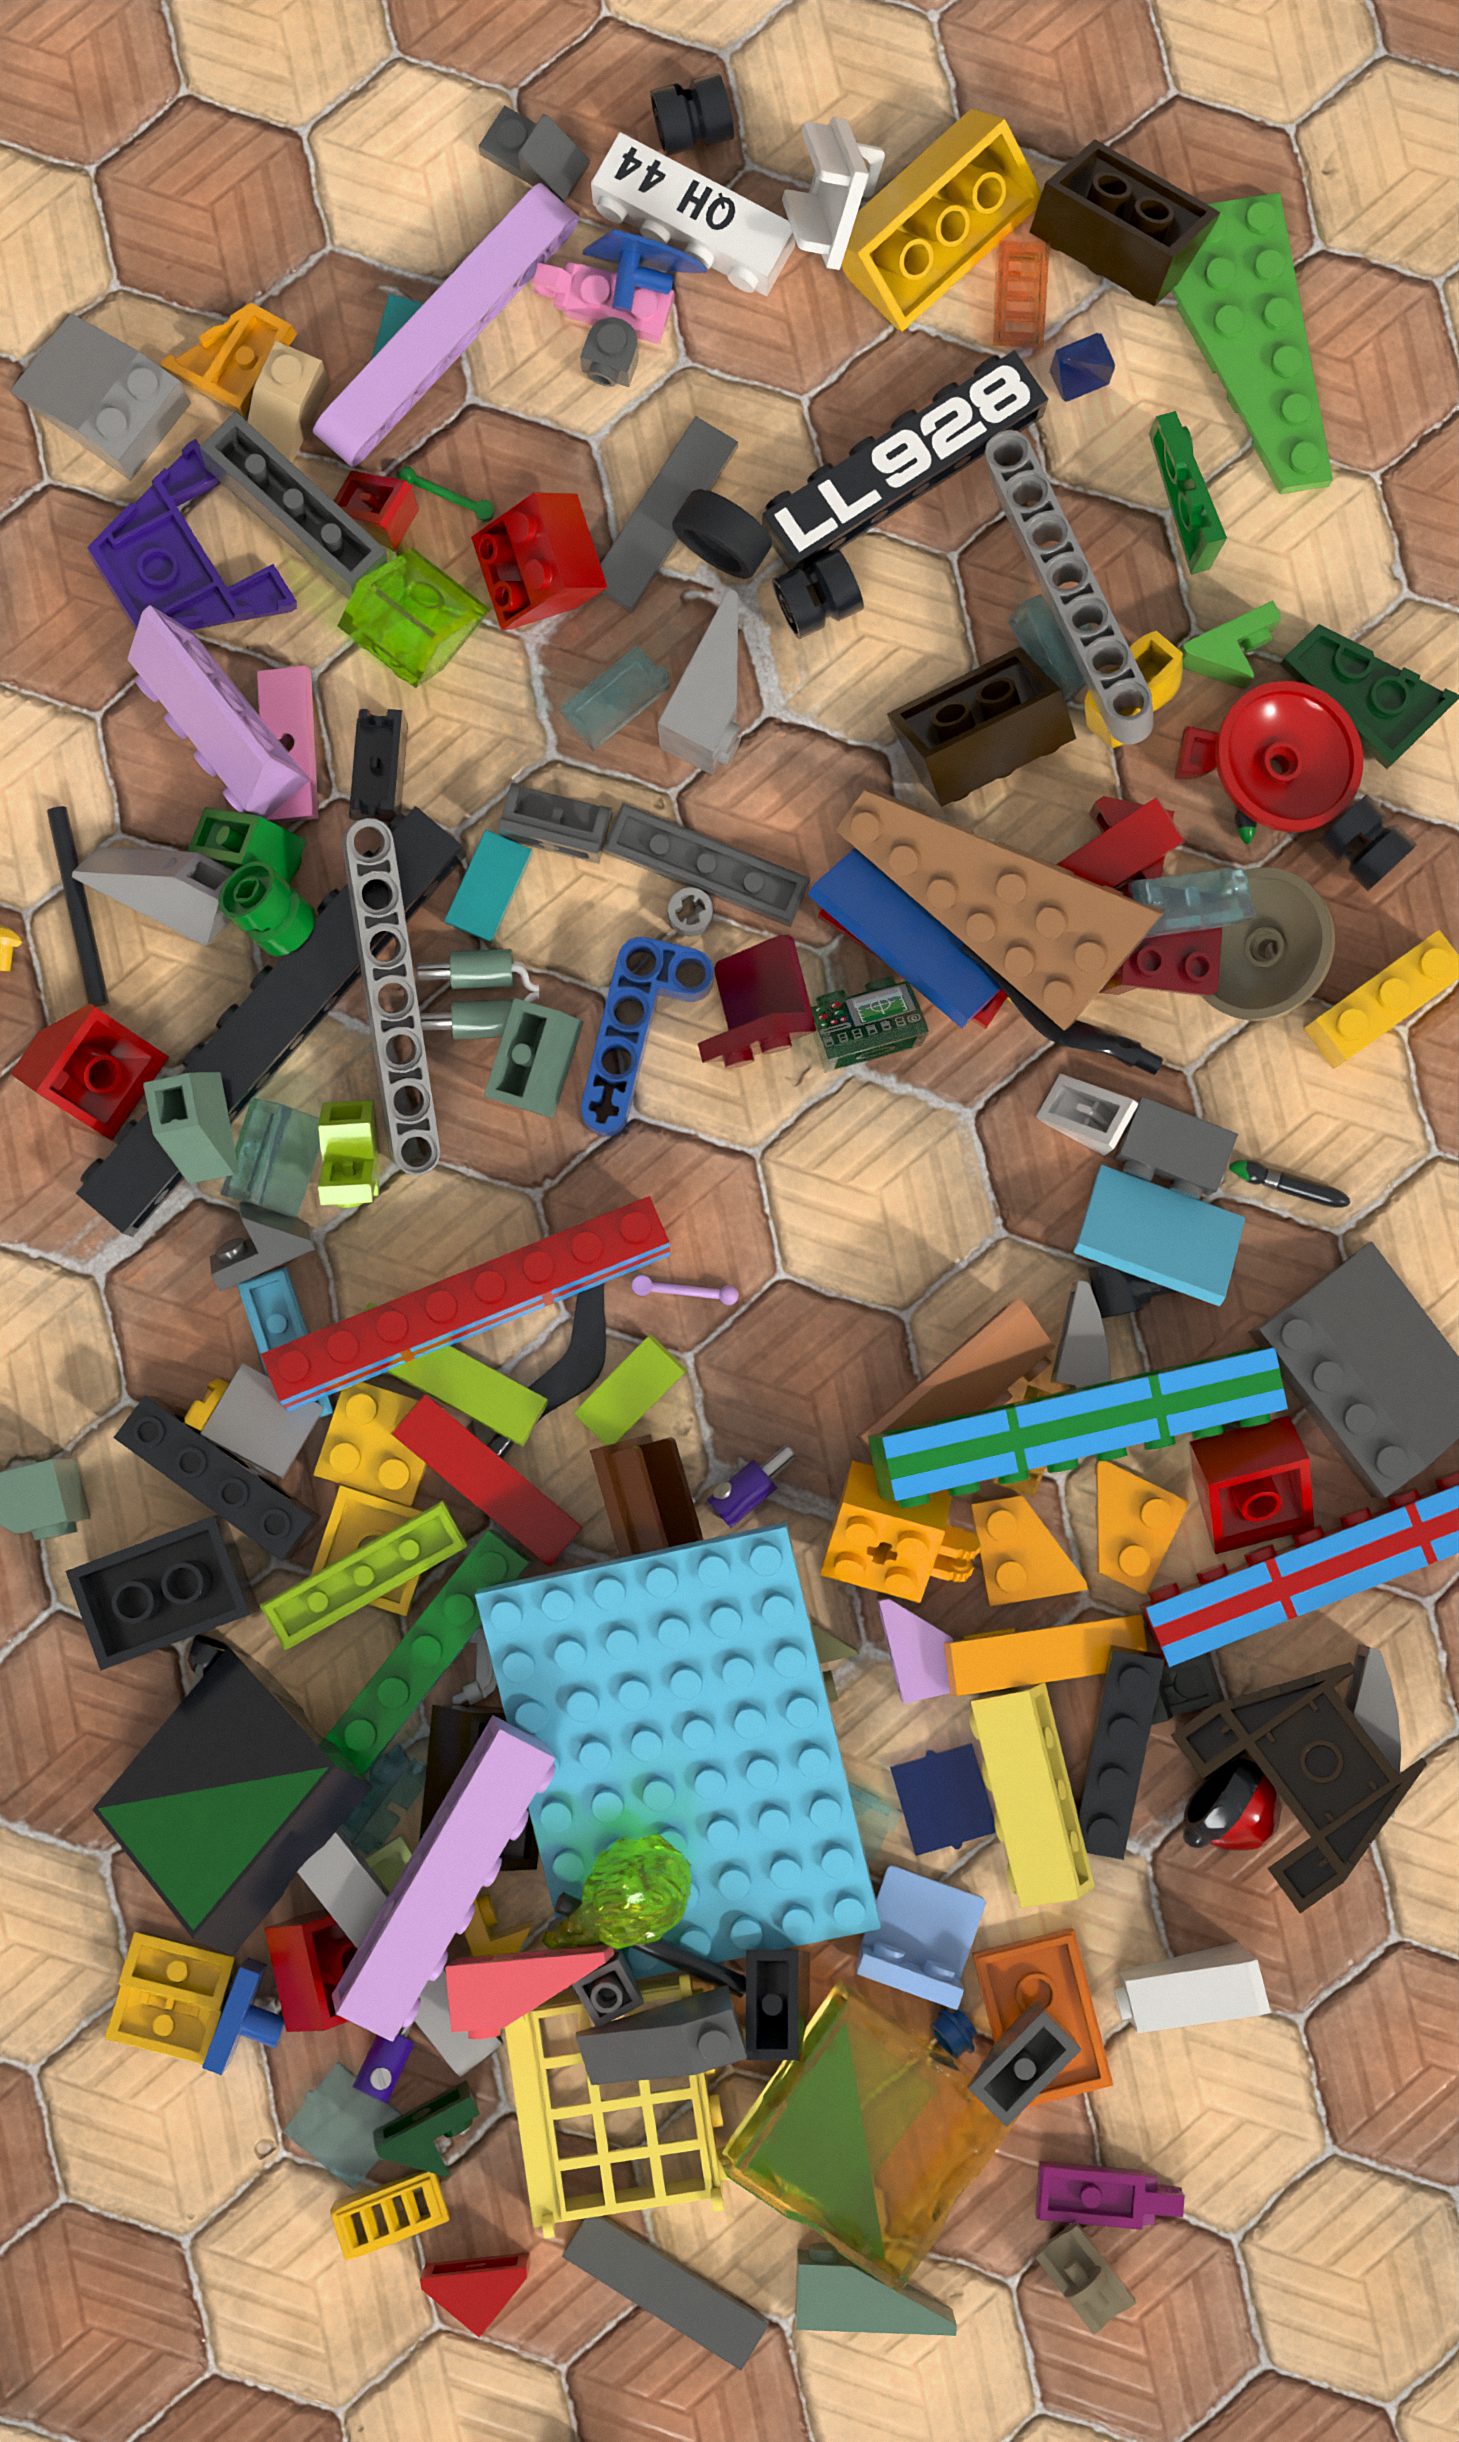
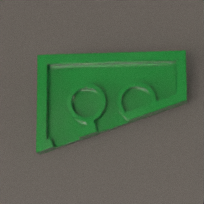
M1176 411L1156 416L1149 436L1190 575L1210 570L1227 536L1193 455V442L1187 426L1182 427Z

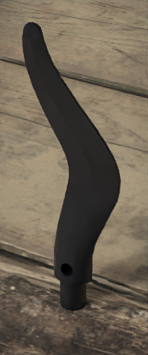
M965 943L963 944V952L989 973L1029 1023L1049 1040L1066 1047L1105 1053L1128 1067L1136 1066L1152 1075H1155L1160 1069L1163 1058L1143 1048L1141 1043L1136 1040L1079 1020H1075L1068 1029L1063 1030Z
M604 1283L578 1293L571 1342L567 1352L554 1366L528 1387V1389L548 1399L549 1402L538 1422L552 1410L587 1390L596 1381L603 1369L606 1354ZM496 1433L487 1447L503 1459L514 1442Z

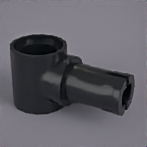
M1105 1264L1088 1268L1093 1295L1101 1318L1144 1310L1143 1304L1150 1303L1152 1297L1178 1292Z

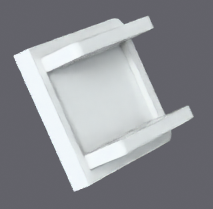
M832 117L829 125L809 121L804 122L801 133L815 168L814 177L809 193L786 189L782 202L798 247L804 251L822 254L826 268L840 270L862 197H871L873 195L885 153L880 147L856 143L848 120ZM862 157L868 160L869 171L867 170Z

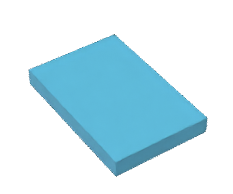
M1101 1165L1095 1177L1073 1253L1220 1307L1226 1297L1246 1217Z

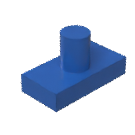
M248 1957L240 1966L203 2063V2069L222 2075L232 2061L241 2036L272 2048H277L285 2029L283 2016L253 2005L267 1964Z

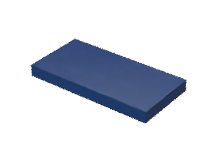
M854 848L813 884L808 896L960 1028H963L1002 990L982 966L963 952V941L858 849Z

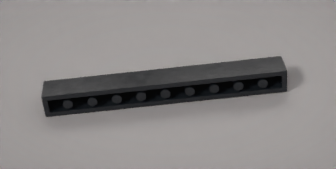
M416 806L408 815L404 812L398 814L387 826L391 831L394 841L406 924L466 857L462 845ZM380 847L374 853L368 850L362 856L373 857L378 853ZM377 879L368 881L362 889L364 903L373 910L380 909L386 904L389 894L386 885ZM348 883L341 891L337 888L333 889L321 901L317 908V912L320 915L315 920L314 928L308 939L298 949L284 955L274 968L270 965L264 967L250 984V989L253 992L240 1006L236 1003L231 1005L216 1023V1027L219 1029L218 1032L206 1045L200 1042L194 1046L182 1062L185 1069L181 1074L196 1072L221 1073L230 1126L362 976ZM386 931L376 933L370 941L371 954L377 959L394 937ZM149 1111L139 1122L133 1119L120 1130L114 1140L118 1146L105 1160L98 1158L85 1170L80 1178L83 1186L76 1192L79 1197L116 1229L130 1237L135 1236L185 1178L154 1137Z

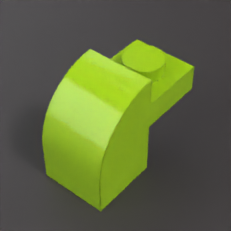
M374 1100L323 1102L318 1123L323 1161L318 1184L320 1205L352 1208L362 1203L373 1202V1196H379L380 1184L379 1146Z

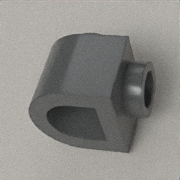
M616 317L604 318L595 323L590 329L580 356L582 372L587 373L589 379L607 387H614L616 383L626 387L630 386L638 363V344L633 327L625 320Z

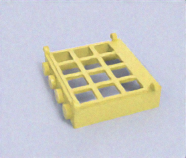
M690 1974L637 1983L644 2002L677 1997L678 2001L704 1992V1988L694 1989L692 1975ZM575 1992L553 1996L505 2027L533 2228L542 2226L545 2239L556 2237L555 2223L705 2199H712L713 2212L724 2211L722 2181L732 2179L730 2161L725 2156L728 2151L727 2147L717 2148L714 2128L724 2126L719 2094L709 2095L706 2075L716 2073V2069L697 2075H689L690 2086L656 2092H651L649 2080H639L640 2094L601 2100L600 2086L591 2085L586 2071L590 2102L552 2108L546 2069L583 2064L584 2061L581 2052L544 2057L539 2018L578 2013L580 2031L591 2028L589 2014L578 1994ZM639 2007L628 2012L629 2016L639 2013ZM692 2099L698 2137L659 2143L653 2105ZM642 2106L648 2145L609 2151L603 2112ZM592 2114L598 2153L559 2158L554 2120ZM700 2150L703 2177L664 2183L661 2155ZM650 2157L654 2185L614 2190L611 2163ZM600 2165L603 2193L565 2198L561 2171Z

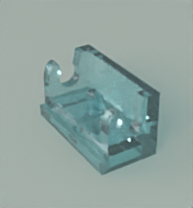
M1231 867L1219 870L1131 882L1134 900L1145 905L1152 904L1166 910L1144 938L1232 926L1256 917L1255 907H1252L1247 875L1243 868L1232 870Z

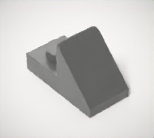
M505 105L478 146L481 156L533 187L538 183H542L564 204L590 165L589 158L549 116L543 114L536 124Z
M239 1202L240 1216L251 1238L245 1241L243 1238L227 1241L217 1248L216 1254L210 1256L211 1275L219 1291L228 1289L314 1250L313 1234L309 1224L247 1202Z

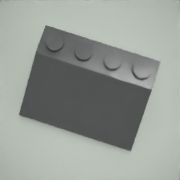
M1372 1241L1248 1331L1259 1347H1275L1281 1377L1371 1497H1388L1427 1468L1459 1439V1356Z

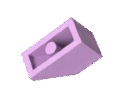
M887 1596L876 1598L900 1699L903 1704L950 1693L944 1643L952 1642L953 1638Z

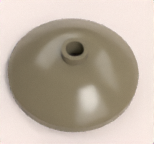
M1250 868L1221 880L1207 892L1219 895L1224 903L1218 989L1212 995L1201 997L1218 1011L1242 1020H1270L1290 1013L1304 1004L1320 987L1333 959L1335 928L1325 900L1307 881L1291 872L1278 868ZM1276 942V954L1266 959V947L1270 943Z

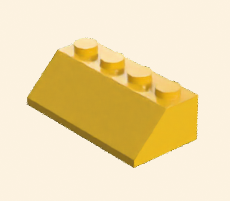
M971 108L857 212L841 267L849 281L901 332L911 325L1037 209L1042 191L1005 118Z

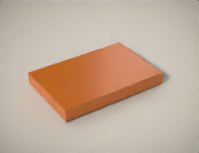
M1073 1928L972 1953L994 2044L1037 1999L1075 2037L1082 2049L1027 2107L1113 2086Z

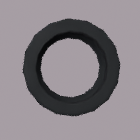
M696 489L692 491L672 521L673 531L691 551L715 568L734 577L742 579L751 578L772 547V538L752 515L729 499L709 490Z

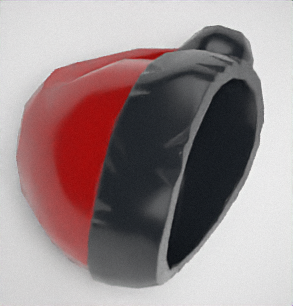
M1236 1759L1206 1779L1196 1789L1189 1799L1184 1812L1185 1828L1183 1830V1839L1189 1846L1203 1848L1211 1844L1224 1850L1248 1851L1265 1846L1273 1838L1279 1828L1282 1806L1278 1792L1257 1763L1248 1759Z

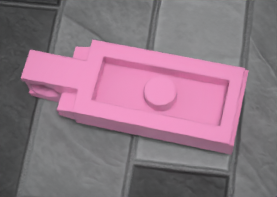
M566 262L564 270L560 267L538 263L532 281L534 293L555 299L554 308L565 312L566 318L594 325L601 319L608 317L620 318L633 327L637 338L656 344H661L675 298L674 290H671L666 295L635 287L632 311L622 312L612 308L617 274L581 263L577 265Z

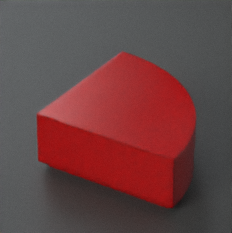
M1190 726L1185 727L1174 779L1188 780L1199 778L1217 768L1215 744L1218 732Z

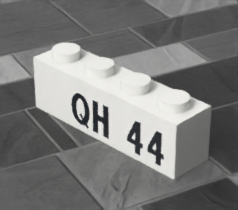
M621 132L618 134L591 182L593 205L596 206L597 211L603 217L618 224L624 221L640 229L643 237L668 244L690 255L703 264L707 270L712 267L727 275L728 280L744 292L752 293L755 290L767 297L795 247L796 239L788 220Z

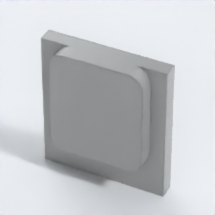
M242 1363L200 1435L283 1480L323 1412L324 1407L316 1402H311L294 1410L287 1411L279 1402L271 1379Z

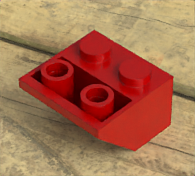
M533 492L471 536L501 630L514 629L574 610L608 588L578 494Z

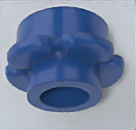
M946 2009L940 2010L938 2012L939 2018L930 2024V2030L938 2043L954 2059H957L966 2051L972 2054L975 2050L972 2039L977 2035V2031L971 2021L958 2009L953 2013Z

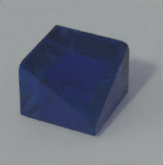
M1097 332L1057 349L1049 371L1062 400L1069 402L1109 385L1115 370V362L1102 333L1098 334Z

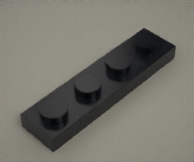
M1114 1645L1110 1646L1077 1809L1086 1852L1089 1854L1124 1860L1164 1665L1162 1654Z

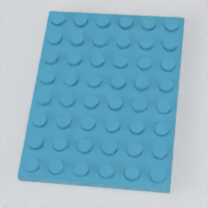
M787 1522L477 1589L475 1597L506 1721L547 1743L555 1756L553 1764H555L556 1769L549 1786L541 1794L536 1792L528 1806L553 1909H555L556 1902L563 1892L585 1902L596 1899L602 1910L716 1963L746 1957V1949L782 1950L881 1929V1919ZM554 1911L556 1918L562 1916ZM618 1941L635 1980L680 1971Z

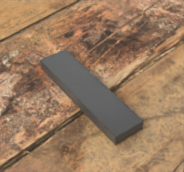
M695 416L600 565L608 588L600 594L633 613L679 541V538L672 529V521L692 491L696 489L711 491L738 449V441Z
M624 803L620 807L603 848L604 853L688 887L700 889L710 896L790 928L810 882L809 877Z
M606 2215L583 2218L563 2251V2258L740 2371H742L769 2326L768 2318Z

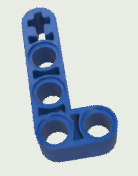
M635 937L628 940L621 947L581 1102L582 1117L592 1133L600 1137H610L624 1129L628 1121L658 996L685 1002H696L704 999L710 993L713 987L714 973L711 960L705 953L697 949L647 937ZM641 952L651 955L656 961L654 969L646 975L631 973L627 968V963L634 954ZM695 964L701 967L706 976L700 985L686 987L677 980L676 975L678 971L685 965ZM626 1001H634L644 1010L642 1018L632 1025L622 1024L615 1018L617 1007ZM622 1050L628 1053L631 1057L629 1069L621 1074L607 1072L603 1068V1060L609 1052ZM598 1081L614 1088L611 1102L613 1110L619 1112L617 1117L608 1116L605 1124L599 1123L597 1114L591 1111L593 1106L601 1107L603 1105L606 1095L604 1086H596ZM626 1087L624 1093H621L619 1090L615 1089Z

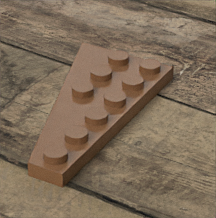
M873 788L862 792L835 828L840 835L1063 1030L1068 1029L1166 912V910L1152 904L1145 905L1123 895V892L1106 885L1102 887L1080 878L1068 869L1003 842L996 843L974 833V830L959 824L953 825L927 814L926 810Z

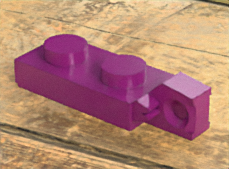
M1039 2161L1035 2215L1036 2219L1065 2223L1077 2221L1079 2224L1143 2230V2225H1154L1155 2215L1183 2217L1185 2194H1183L1181 2187L1157 2184V2174L1145 2173L1144 2170Z

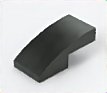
M1209 1652L1171 1667L1163 1665L1151 1725L1169 1721L1173 1716L1209 1707L1225 1700Z

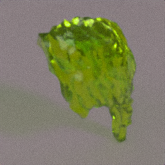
M659 1834L636 1840L626 1836L617 1839L613 1848L599 1853L595 1864L592 1866L591 1874L583 1885L582 1904L577 1912H573L566 1920L561 1921L554 1931H546L542 1942L549 1950H556L563 1946L574 1948L577 1945L588 1946L599 1940L608 1946L621 1949L636 1944L641 1946L661 1939L664 1933L677 1925L683 1918L688 1904L687 1900L691 1896V1864L679 1850H676Z

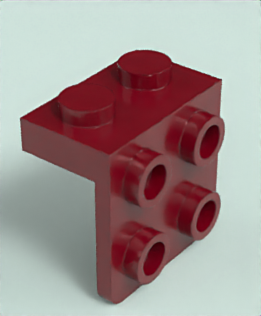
M1127 883L1116 888V890L1123 892V895L1145 905L1152 904L1166 910V912L1099 993L1120 995L1139 988L1197 996L1214 994L1218 989L1224 907L1222 898L1217 894Z
M790 935L775 936L721 959L715 964L714 973L729 1031L697 1043L702 1063L724 1062L725 1069L742 1067L755 1062L754 1056L757 1054H772L787 1050L792 1047L791 1041L817 1031L796 945Z

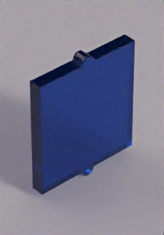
M972 1743L938 1753L930 1749L926 1751L924 1757L890 1766L916 1856L948 1846L960 1849L962 1842L996 1833L993 1813Z

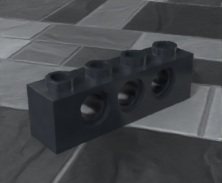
M144 1395L113 1438L279 1560L291 1559L321 1516L242 1458L200 1435V1430L184 1423L185 1417L160 1398Z

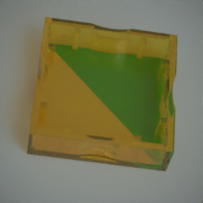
M838 1980L805 2029L800 2061L783 2060L718 2155V2159L729 2179L788 2219L805 2224L820 2233L836 2248L838 2253L900 2294L942 2232L946 2219L956 2200L979 2177L1020 2114L1006 2127L968 2089L967 2086L974 2077V2072Z

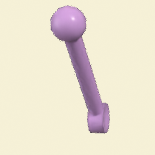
M644 1275L637 1276L632 1282V1289L639 1296H646L650 1292L720 1299L725 1305L734 1304L739 1297L737 1289L731 1285L715 1289L652 1282Z

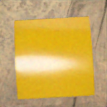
M134 1932L118 1982L121 1987L104 2039L203 2065L225 2007L236 1958Z

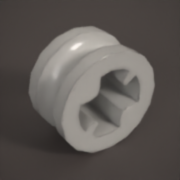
M693 887L683 888L677 891L669 901L667 908L669 922L680 935L688 937L698 936L711 925L713 919L712 902L702 890ZM685 900H693L694 907L698 903H701L705 910L698 914V923L688 925L687 918H684L681 922L676 914L683 911L682 902Z

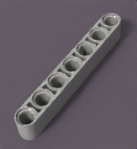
M1006 430L999 432L991 437L985 450L993 490L1109 733L1121 743L1134 744L1141 742L1149 736L1154 726L1150 689L1029 440L1018 431ZM1008 461H1018V463L1012 466H1002ZM1027 501H1038L1034 506H1020ZM1047 541L1059 542L1053 547H1040L1041 544ZM1066 582L1079 583L1071 589L1059 588L1060 585ZM1087 623L1099 625V627L1091 631H1081L1078 629ZM1109 664L1120 667L1117 671L1109 674L1098 671L1103 666ZM1126 707L1141 709L1139 713L1129 717L1118 714L1119 711Z
M365 818L352 823L346 828L342 836V851L388 1150L392 1161L401 1170L411 1175H423L430 1172L437 1165L440 1158V1144L395 847L391 831L383 822L377 819ZM363 827L375 830L381 840V847L378 853L370 858L360 855L354 846V837ZM372 879L383 882L389 892L386 904L377 910L369 908L362 899V889ZM381 931L390 933L396 941L394 955L385 961L377 960L370 951L372 937ZM388 983L398 984L404 993L402 1006L393 1012L384 1011L378 1003V993ZM404 1034L410 1039L412 1052L405 1061L393 1063L386 1055V1044L393 1036ZM404 1086H414L419 1093L418 1106L409 1113H399L393 1104L396 1091ZM412 1137H422L427 1144L425 1157L415 1164L406 1163L401 1155V1148L404 1142Z
M338 1828L324 1847L312 1855L297 1873L358 1949L390 1892L343 1831ZM445 1966L435 1981H427L419 1995L421 2005L414 2021L455 2073L462 2077L504 2044L500 2035L487 2039H469L468 2031L451 2033Z

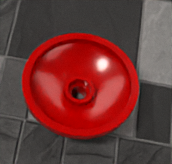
M1270 682L1244 694L1224 716L1215 744L1218 775L1232 802L1253 821L1278 831L1304 832L1327 824L1339 816L1352 802L1362 779L1363 748L1353 721L1342 706L1328 694L1300 682ZM1271 760H1275L1281 765V774L1276 773L1272 769Z

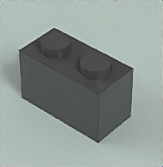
M1145 1097L1136 1101L1138 1106L1123 1132L1113 1159L1125 1163L1123 1167L1125 1173L1147 1181H1152L1153 1175L1173 1182L1170 1188L1172 1191L1199 1200L1201 1194L1209 1196L1218 1190L1238 1133Z

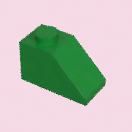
M205 807L187 852H198L233 871L249 862H266L290 885L292 878L300 868L301 855L307 840L261 816Z

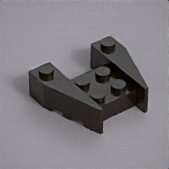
M1351 1662L1234 1699L1215 1703L1171 1734V1737L1200 1777L1205 1780L1245 1751H1248L1310 1836L1308 1840L1267 1868L1300 1914L1345 1882L1427 1765L1425 1760L1421 1758L1400 1774H1397L1334 1690V1687L1356 1672Z

